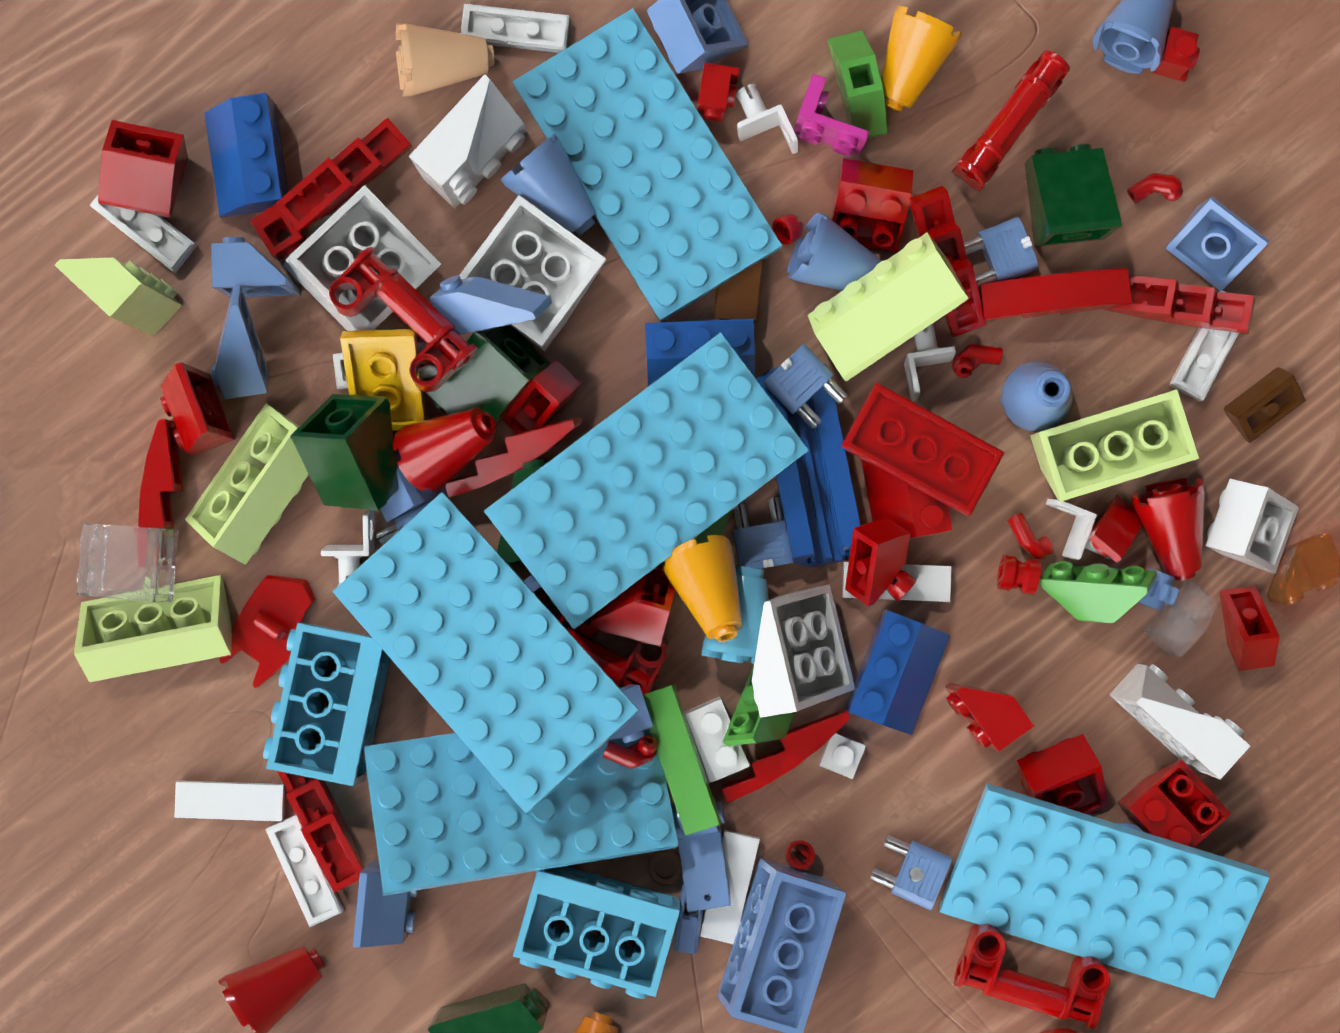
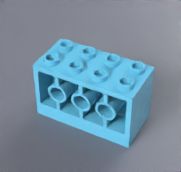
M297 623L296 630L291 629L287 640V650L291 651L289 664L282 667L279 677V686L283 687L281 701H276L272 710L271 722L276 723L273 738L268 737L264 747L263 758L268 759L266 769L355 786L365 781L366 778L364 746L373 745L391 658L369 635L315 624ZM334 659L337 669L330 673L328 662ZM326 695L329 700V706L323 708L320 699L321 696ZM316 731L321 736V743L318 744L313 739V732Z
M571 866L538 870L513 957L520 958L519 962L527 967L539 969L541 965L555 968V973L562 977L575 979L577 975L590 978V983L597 987L611 989L612 985L626 989L628 995L636 998L646 999L647 995L656 997L680 912V899L676 896ZM563 920L566 925L559 927L554 921ZM598 930L602 935L594 937L590 931ZM634 940L637 945L629 947L625 942Z

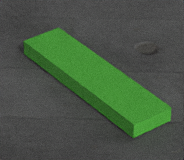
M675 684L644 694L643 697L653 725L649 730L651 736L657 740L658 748L656 750L685 835L687 836L720 825L722 821Z

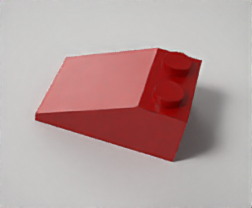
M183 362L175 364L161 384L164 396L160 397L167 416H172L177 429L173 430V434L181 450L185 449L186 453L197 455L235 440L211 375Z

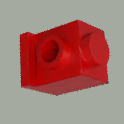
M1171 26L1167 33L1162 61L1156 70L1151 73L1185 82L1189 69L1195 67L1200 55V48L1197 47L1199 34Z
M704 62L697 111L699 114L704 115V119L723 122L726 107H734L737 86H732L730 83L737 84L739 68Z
M275 205L249 220L271 256L277 261L283 258L286 261L306 241L303 233H299ZM285 231L289 232L290 237L280 243L279 235Z

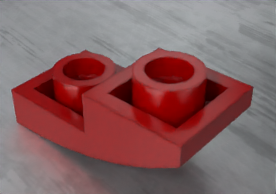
M1117 494L1107 504L1104 516L1093 526L1089 539L1098 553L1104 557L1110 556L1118 563L1132 544L1142 523L1136 510Z

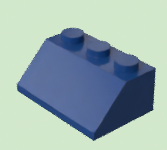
M267 93L234 97L204 112L219 217L224 218L263 212L288 193L277 109L275 102Z
M753 319L645 323L648 387L720 332L755 378Z
M883 609L854 683L855 690L851 691L845 709L852 714L912 735L950 635Z

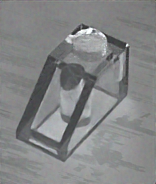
M1190 579L1179 591L1174 606L1167 604L1143 632L1169 656L1181 658L1206 631L1219 603L1193 579Z

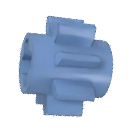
M1157 571V578L1151 589L1138 603L1159 611L1163 610L1165 603L1174 606L1180 589L1172 587L1175 578Z

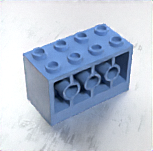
M760 858L717 994V998L731 1017L784 1033L804 1032L845 900V891L827 878Z

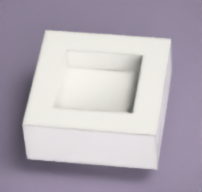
M835 733L827 741L818 765L853 779L866 745Z

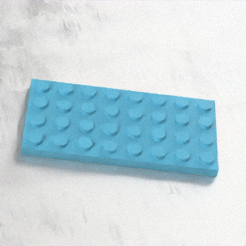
M633 8L512 81L546 139L550 138L554 133L560 139L596 211L594 214L595 218L660 322L707 295L761 259H765L782 249L780 241Z
M720 332L497 500L484 512L572 628L575 629L670 557L675 547L695 538L809 450Z
M443 492L332 591L526 814H529L640 711Z
M649 728L643 730L644 735L651 736ZM456 733L364 746L383 896L677 848L678 840L666 777L658 753L652 761L630 769L602 757L609 742L608 740L529 814H526ZM610 738L609 740L618 743L622 746L629 747L632 744L640 741V738L627 743H624L622 738Z
M987 783L939 903V912L978 925L989 924L995 926L1001 932L1077 956L1095 957L1103 964L1215 998L1270 877L1267 870Z

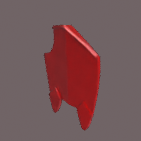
M267 575L246 602L231 630V655L220 657L219 662L221 664L226 663L242 650L260 663L252 684L254 688L259 687L273 676L290 659L291 651L287 650V640L291 629L296 630L297 623H302L305 613L315 601L308 581L298 578Z

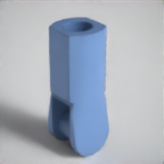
M682 885L674 950L681 953L696 954L699 949L703 910L697 911V914L684 912L686 895L684 885Z

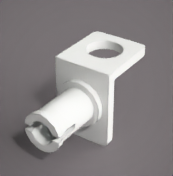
M756 84L747 85L750 91L748 94L745 87L739 89L736 92V97L748 118L737 123L740 141L779 125L792 154L797 153L798 139L782 105L780 104L769 110L766 109Z
M934 323L914 335L917 352L908 353L904 362L912 402L917 401L920 394L916 367L951 362L956 353L954 346L946 348L937 346Z
M1047 499L1046 505L1076 516L1062 556L1079 560L1084 548L1098 553L1089 539L1097 514L1064 501L1059 502L1055 499Z
M368 510L363 514V545H326L321 550V556H334L338 558V586L360 567L361 557L370 556L375 550L374 511Z

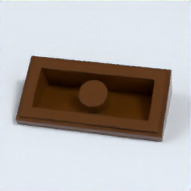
M764 258L716 289L714 319H753L754 322L756 321Z
M1277 367L1223 409L1244 439L1251 443L1306 400L1294 374Z

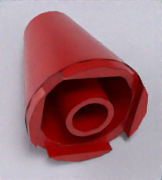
M474 408L405 425L394 436L393 449L394 451L399 449L402 458L397 464L406 479L418 490L425 491L430 489L432 490L431 492H435L444 487L446 483L493 441L496 429L495 421L489 413L479 408Z
M1187 478L1164 480L1146 485L1147 492L1138 496V491L1135 490L1130 495L1132 504L1165 574L1173 576L1174 580L1191 579L1196 576L1195 572L1202 568L1205 484L1199 478H1195L1197 485L1188 484Z
M305 946L227 974L219 979L218 982L219 985L228 986L222 992L242 1027L249 1024L251 1029L255 1030L253 1033H268L323 977L320 970L325 967V964L315 948L308 951Z

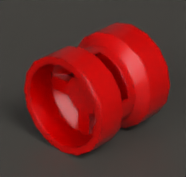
M1003 554L998 568L997 589L1010 591L1013 588L1017 589L1019 587L1023 594L1035 595L1041 575V562L1039 560L1027 559L1022 563L1015 556Z

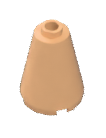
M397 23L396 40H401L402 44L398 47V51H396L399 84L400 89L403 90V97H411L484 74L486 75L488 74V67L494 66L493 46L487 45L486 39L483 37L408 23Z

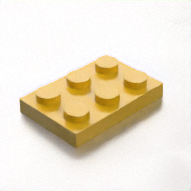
M412 329L342 331L340 340L349 395L387 397L390 402L393 431H398L408 424L427 420L424 393L416 387L409 372L411 362L418 355L416 333ZM421 369L418 371V378L422 380Z

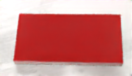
M877 382L874 384L840 446L967 517L971 516L1005 453Z

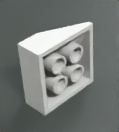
M484 74L409 155V158L423 180L451 206L456 208L460 203L465 205L474 197L477 192L475 186L484 177L489 179L498 171L502 164L500 159L508 151L513 153L522 145L526 138L524 136L526 128L524 122L497 87Z
M364 185L286 259L283 266L347 331L374 330L393 312L377 296L360 314L348 317L340 314L330 300V286L350 267L354 259L363 250L372 246L376 250V256L390 269L395 268L415 289L441 263ZM369 267L373 272H375L377 275H379L376 271H374L371 267ZM351 289L343 291L339 296V302L345 305L353 303L357 298V292Z
M518 195L459 276L461 279L477 276L550 296L552 303L536 319L509 324L535 345L546 351L566 324L607 259Z
M830 584L785 594L764 602L752 676L754 700L758 706L760 718L797 712L855 690Z
M1137 664L1109 695L1178 759H1183L1191 769L1221 779L1250 747L1241 738L1245 734L1244 731L1229 719L1224 721L1218 716L1213 718L1207 713L1199 714L1192 707L1195 701L1179 688L1175 692L1166 683L1169 678L1162 670L1153 664L1150 667Z

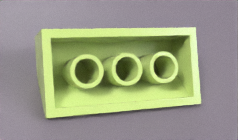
M927 232L918 239L910 241L904 249L888 260L878 263L872 271L859 280L849 283L839 294L819 304L813 312L808 314V318L821 345L843 379L848 381L969 298L949 260Z
M114 257L60 259L55 264L65 276L108 316L153 337L183 306L174 298L178 292L162 278L159 279L153 273L147 272L144 268H139L130 260L124 264Z
M1177 389L1030 435L1040 469L1059 502L1199 459Z
M265 403L185 518L213 548L245 565L252 555L258 552L261 542L270 529L278 523L282 512L291 499L299 493L302 483L309 475L290 437L300 426L267 403Z
M212 576L81 602L74 655L88 681L94 682L231 655L232 625L222 576Z

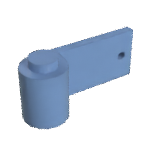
M715 801L721 821L725 823L723 804L721 801ZM671 802L679 843L688 912L731 906L720 825L686 836L675 803Z

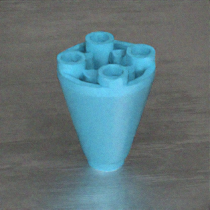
M736 566L742 627L737 631L738 635L735 638L726 642H717L716 639H709L705 636L701 655L722 658L721 660L743 663V661L754 664L764 602L769 600L767 579H763V569Z

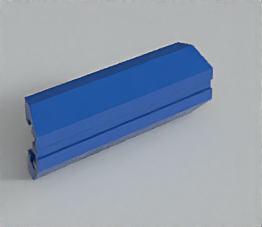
M778 367L772 368L756 377V380L809 450L776 475L793 563L808 567H818L825 564L843 562L850 557L853 529L860 526L846 452L845 449L840 447L843 443V437L835 400L821 387L806 402L811 410L821 419L820 424H817V427L812 429L797 412L792 415L763 384Z

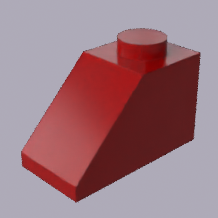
M555 360L531 380L503 418V421L516 433L546 426L566 406L582 383Z
M886 517L855 527L853 529L845 590L867 606L874 605L894 580L895 576L905 566L910 533Z
M1256 585L1220 590L1227 646L1238 670L1244 671L1275 666L1280 636Z

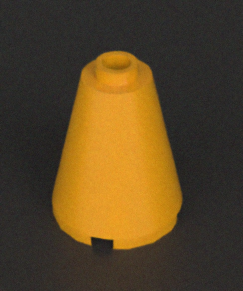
M897 6L893 15L881 77L885 106L898 112H902L903 107L911 108L959 43L962 36L960 31L953 32V26L920 11L917 12L915 17L907 14L908 7Z
M720 535L707 536L709 542L698 545L696 539L689 540L675 547L672 550V555L664 560L666 564L662 565L664 573L709 639H716L717 642L729 641L738 635L737 631L742 627L732 544L728 538Z

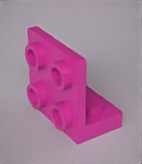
M812 74L794 132L799 134V139L814 145L823 142L832 145L833 151L845 156H852L853 153L860 155L870 132L823 116L822 112L829 95L828 91L823 90L826 78Z

